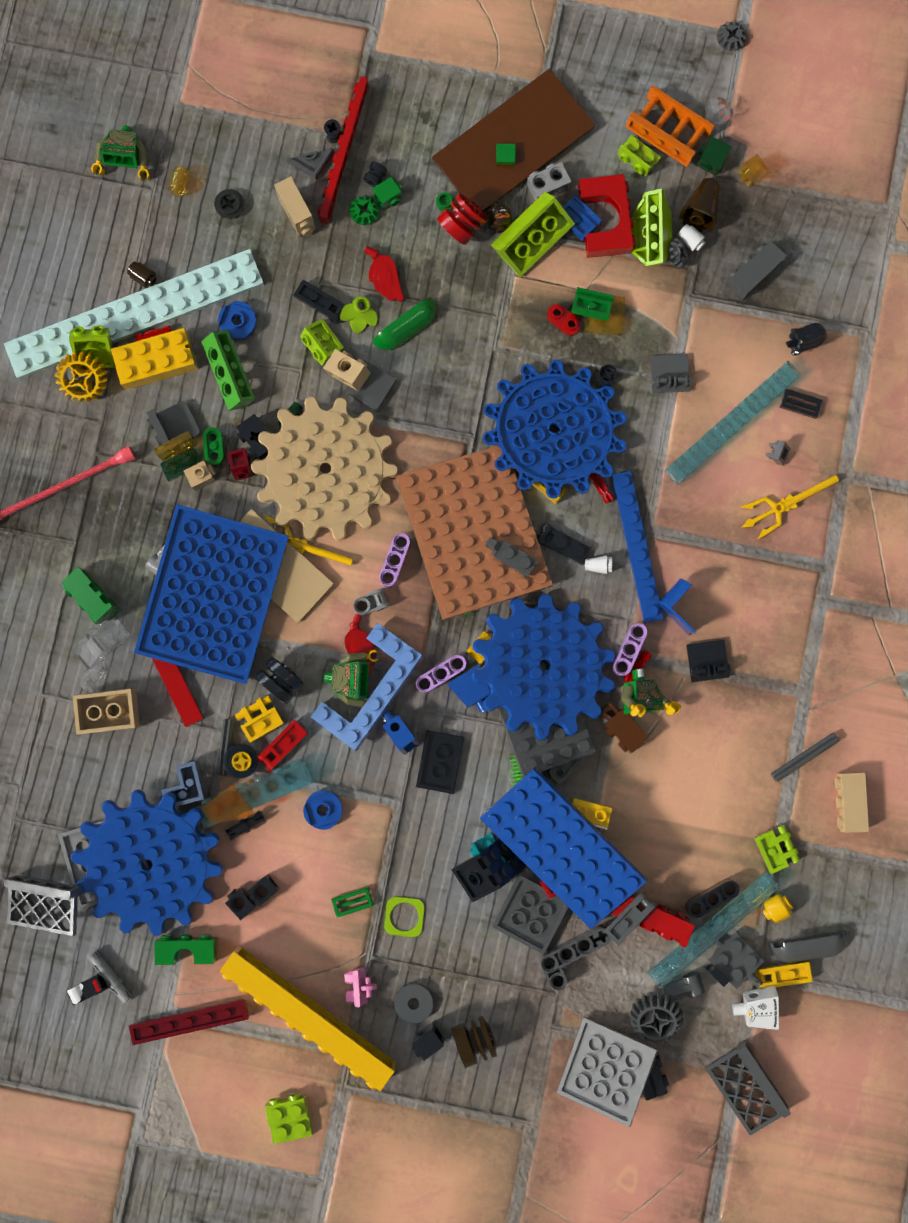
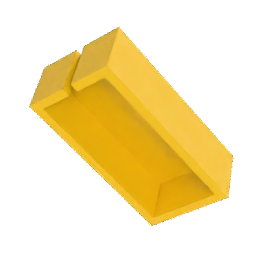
M185 328L111 349L120 384L125 390L198 370L190 338Z

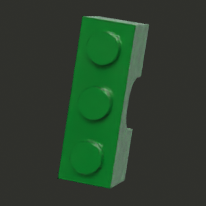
M191 934L180 935V938H172V935H161L155 941V965H175L178 962L180 949H188L193 953L194 964H214L217 961V937H211V934H201L199 938H192Z

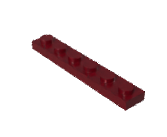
M246 999L133 1023L129 1025L132 1045L248 1020L249 1014Z

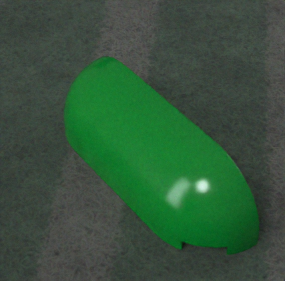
M432 297L424 299L386 326L376 335L373 345L378 349L393 351L428 327L434 321L436 315L434 299Z

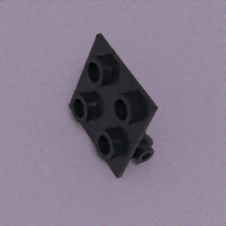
M724 640L686 644L691 683L730 678L729 672L731 667L727 662Z

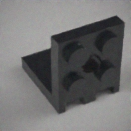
M498 838L479 854L451 870L471 901L475 902L502 888L527 865ZM502 856L505 858L506 863L502 861Z

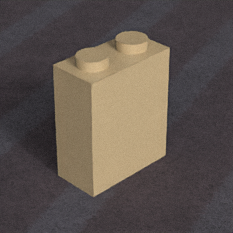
M290 176L274 186L279 201L298 236H308L316 229L313 217Z

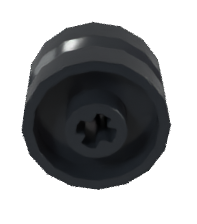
M271 657L267 661L266 667L273 674L271 675L265 670H260L254 678L278 699L288 704L293 698V693L286 686L288 685L293 690L299 691L305 683L287 665Z

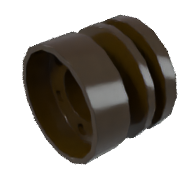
M483 1016L478 1017L480 1027H477L474 1019L471 1020L472 1030L468 1031L464 1023L451 1027L457 1050L465 1068L478 1064V1053L481 1054L485 1061L488 1060L486 1050H489L492 1058L497 1057L494 1035L490 1025Z

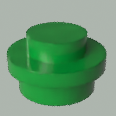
M446 192L439 194L436 198L437 208L441 211L445 208L451 210L450 202L454 200L453 196Z

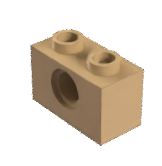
M336 349L323 367L330 376L358 392L371 374L364 361L361 359L356 361L348 352H340Z

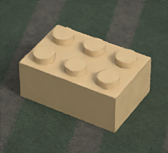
M136 689L73 696L76 735L140 728Z

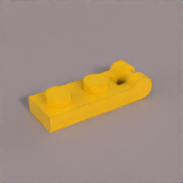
M808 961L758 967L755 973L763 982L759 988L769 986L782 987L813 982ZM770 974L771 980L766 981L765 975Z

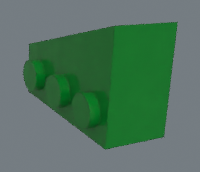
M77 567L61 582L66 594L74 597L77 601L76 604L83 611L87 612L89 618L95 624L106 625L122 610L80 567Z

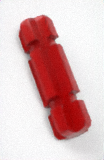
M167 325L162 327V329L157 328L144 332L145 334H136L135 341L168 333L172 330Z
M597 473L590 474L589 477L593 480V484L599 494L603 496L604 502L608 504L613 501L614 496L612 492H609L610 489L604 479Z
M643 650L641 652L640 658L635 661L630 673L624 677L626 683L633 681L632 670L644 669L646 661L648 662L652 657L648 651Z

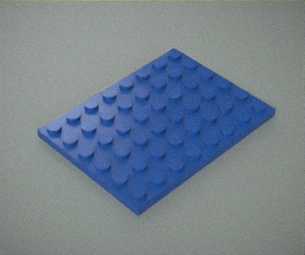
M176 504L134 653L247 684L289 536Z

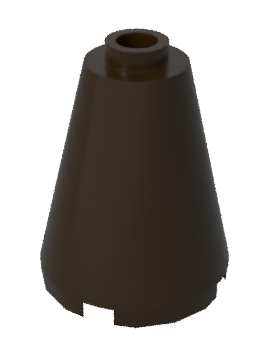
M714 178L703 179L681 209L679 219L682 218L684 226L686 224L692 225L699 232L706 229L709 232L715 228L720 185Z

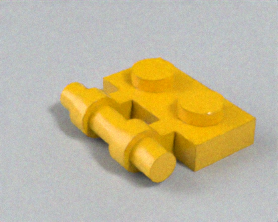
M269 695L264 698L260 697L254 704L248 707L244 706L240 712L235 714L238 721L243 718L246 719L247 722L241 725V728L250 743L284 724L275 707L267 709L266 705L272 702ZM260 709L262 714L253 719L251 714Z

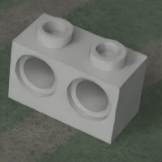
M562 162L558 164L552 163L543 171L531 173L527 179V186L536 201L544 192L555 196L570 189L571 180ZM558 175L561 177V179L555 180L552 178V176ZM542 183L544 187L538 188L535 184Z

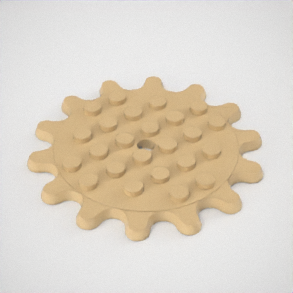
M309 396L305 399V411L303 414L297 416L292 414L290 410L282 408L277 413V417L281 422L280 431L278 433L262 431L259 434L258 440L268 449V455L265 459L253 461L251 470L255 474L264 475L268 483L265 488L258 492L257 498L261 503L274 501L279 504L280 512L276 516L278 526L285 527L291 521L297 520L303 525L302 535L306 540H313L318 530L325 527L331 531L335 540L342 541L346 537V526L349 522H357L362 528L368 529L373 525L369 508L373 504L388 506L391 503L392 497L383 489L382 483L386 478L396 477L399 473V468L396 464L387 463L383 459V452L392 446L393 440L391 436L386 434L374 436L371 433L370 427L375 420V416L371 411H364L359 417H352L348 413V401L344 397L337 398L331 409L324 410L320 407L316 397ZM323 463H328L331 467V471L327 474L320 471V466Z

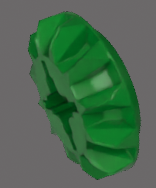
M366 195L362 197L357 196L351 202L349 211L355 223L370 225L376 221L379 216V206L373 197L370 198ZM368 205L367 209L369 212H364L363 214H360L361 209L359 207L364 208Z

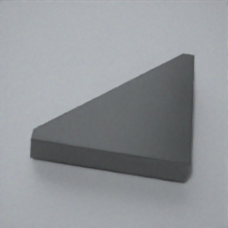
M329 148V150L314 151L298 157H288L286 161L316 180L334 153V149Z

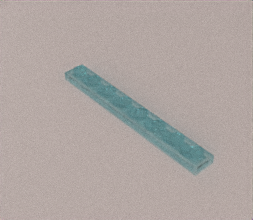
M764 872L691 935L686 948L679 945L648 971L649 976L660 989L663 988L780 888L779 885Z

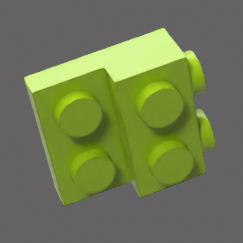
M96 325L92 329H84V327L78 326L70 330L69 342L72 353L76 351L79 355L81 351H84L85 356L91 353V359L94 360V358L98 357L97 363L104 364L101 369L115 368L111 352L112 339L109 328Z
M294 1093L286 1099L275 1097L266 1103L265 1110L273 1144L313 1135L306 1095Z

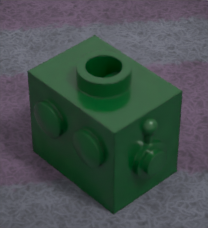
M711 136L706 145L702 144L698 152L700 157L696 166L716 175L721 169L731 146Z

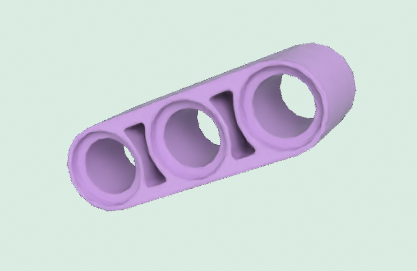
M399 533L393 538L380 573V582L386 588H392L396 585L410 548L409 537L404 533ZM401 538L407 541L406 546L402 548L396 545L397 540ZM393 556L400 558L398 565L390 564V559ZM386 574L394 576V580L391 583L383 581V577Z
M636 623L628 629L612 665V670L617 676H625L631 671L647 636L645 625ZM635 627L642 630V636L639 638L633 635ZM626 645L634 647L632 655H628L625 652ZM619 662L626 664L627 668L624 673L619 672L617 669Z
M455 655L421 675L416 681L417 689L423 693L430 692L458 675L466 668L465 658L461 655ZM455 659L463 661L461 669H455L452 666V662ZM438 669H444L447 672V676L444 679L436 677ZM422 679L430 681V687L426 690L421 689L419 686Z

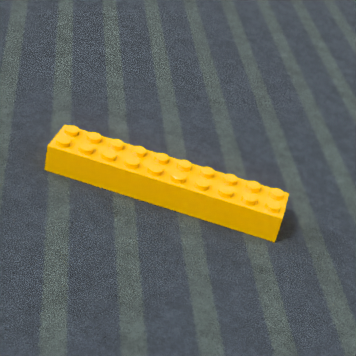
M240 945L233 951L220 969L225 980L236 983L241 992L252 995L254 997L253 1000L257 1004L268 1007L270 1009L269 1012L276 1018H283L289 1028L299 1030L305 1040L315 1042L321 1052L331 1054L337 1064L347 1066L352 1075L357 1078H363L366 1081V1085L371 1089L381 1091L395 1072L396 1062Z

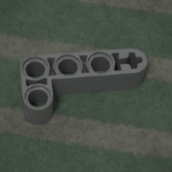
M596 926L541 955L540 965L550 986L554 990H563L567 985V978L562 967L596 951L610 942L611 938L604 934L606 927ZM600 931L604 934L603 940L597 938ZM591 935H592L594 941L596 942V944H594V945H593L592 940H591L590 937H589V936H591ZM580 941H589L588 947L586 949L579 948ZM564 949L572 951L568 958L561 956V952ZM546 958H553L554 963L552 966L547 967L544 965ZM557 975L563 977L562 983L558 985L552 982L553 978Z

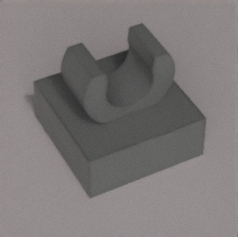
M780 440L777 441V444L770 443V448L775 450L773 453H766V456L769 459H773L776 464L784 466L790 447L786 442Z

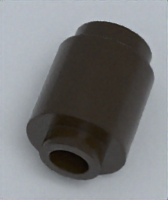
M134 261L128 267L127 274L130 275V278L144 288L152 287L157 279L155 277L156 272L141 262L137 263Z

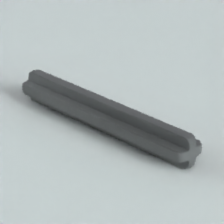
M831 733L771 773L772 778L775 782H779L838 743V737Z

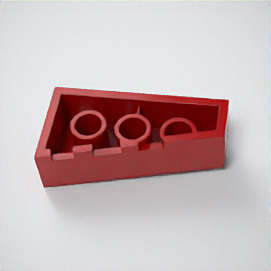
M632 894L614 909L611 914L618 917L636 897ZM641 902L636 906L641 912L646 908ZM661 904L658 907L656 906L639 924L645 930L655 931L658 935L669 941L673 939L685 948L695 925L687 920L688 916L677 912L676 915L670 913V908Z

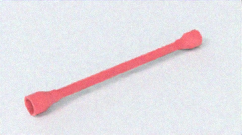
M131 447L122 448L116 455L110 457L109 460L92 467V469H87L83 473L81 472V474L70 477V479L68 478L41 491V493L39 492V494L37 493L8 507V509L1 510L0 520L21 510V508L23 509L54 494V492L57 493L63 490V488L72 486V484L74 485V483L76 484L96 474V472L99 473L105 470V468L107 469V467L135 460L136 457Z

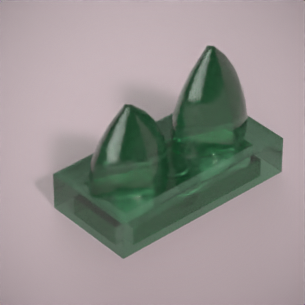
M192 448L160 463V466L167 481L170 482L185 475L184 470L200 463L201 460L196 449Z

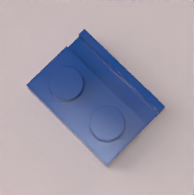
M576 195L563 206V209L575 223L570 230L582 242L585 240L586 234L592 233L602 222Z

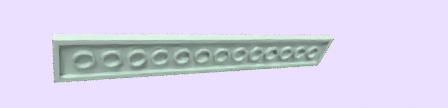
M248 249L4 343L16 378L22 379L60 364L59 361L65 359L67 354L72 356L69 335L70 330H73L75 327L81 326L84 329H92L96 325H101L104 328H109L113 344L261 287L264 283L251 250Z

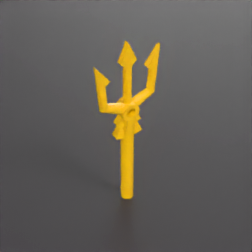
M834 475L795 496L788 494L779 503L765 496L739 507L752 510L753 506L763 502H767L772 507L771 510L754 519L748 518L741 528L753 527L754 523L775 513L777 523L768 529H762L757 539L758 541L782 525V512L798 508L796 503L839 482L838 477Z
M262 514L270 525L272 523L277 525L276 519ZM290 525L283 527L285 528V535L289 536L288 543L302 555L306 551L352 566L353 558L309 545L306 539L292 538Z

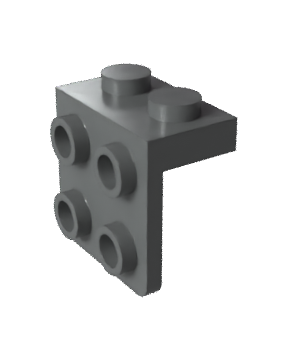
M181 401L159 413L154 409L147 412L149 418L146 420L150 428L155 429L157 433L155 439L158 445H163L167 451L200 435L197 423L185 401Z

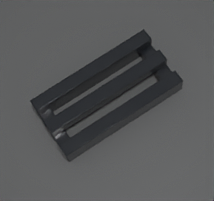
M785 389L779 408L816 419L822 399ZM788 395L815 403L817 405L813 406L801 401L788 398ZM786 402H787V403L794 404V405H797V406H800V407H803V408H807V409L813 410V411H815V412H811V411H808V410H805V409H802V408H798V407H795V406L786 404Z

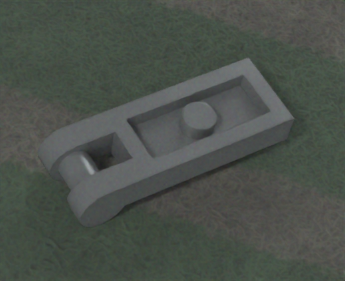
M643 891L604 931L618 946L657 906L654 901L651 902L646 897L647 894ZM640 902L646 907L642 912L636 907Z

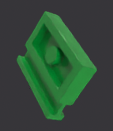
M577 287L571 313L608 321L614 295Z

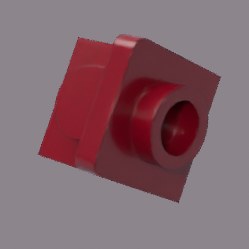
M246 448L227 452L230 470L235 481L253 476Z

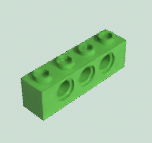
M228 330L213 331L201 343L228 411L244 409L255 400L231 336Z

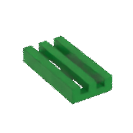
M369 887L331 898L336 918L374 906ZM366 892V896L338 905L336 903L337 901ZM368 900L369 902L342 912L338 910L361 901Z

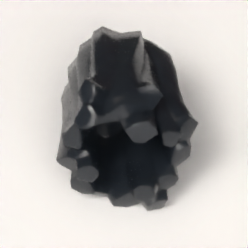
M812 323L798 329L792 328L789 334V338L792 340L787 341L786 346L791 349V355H799L807 350L821 346L827 339V332L820 323Z

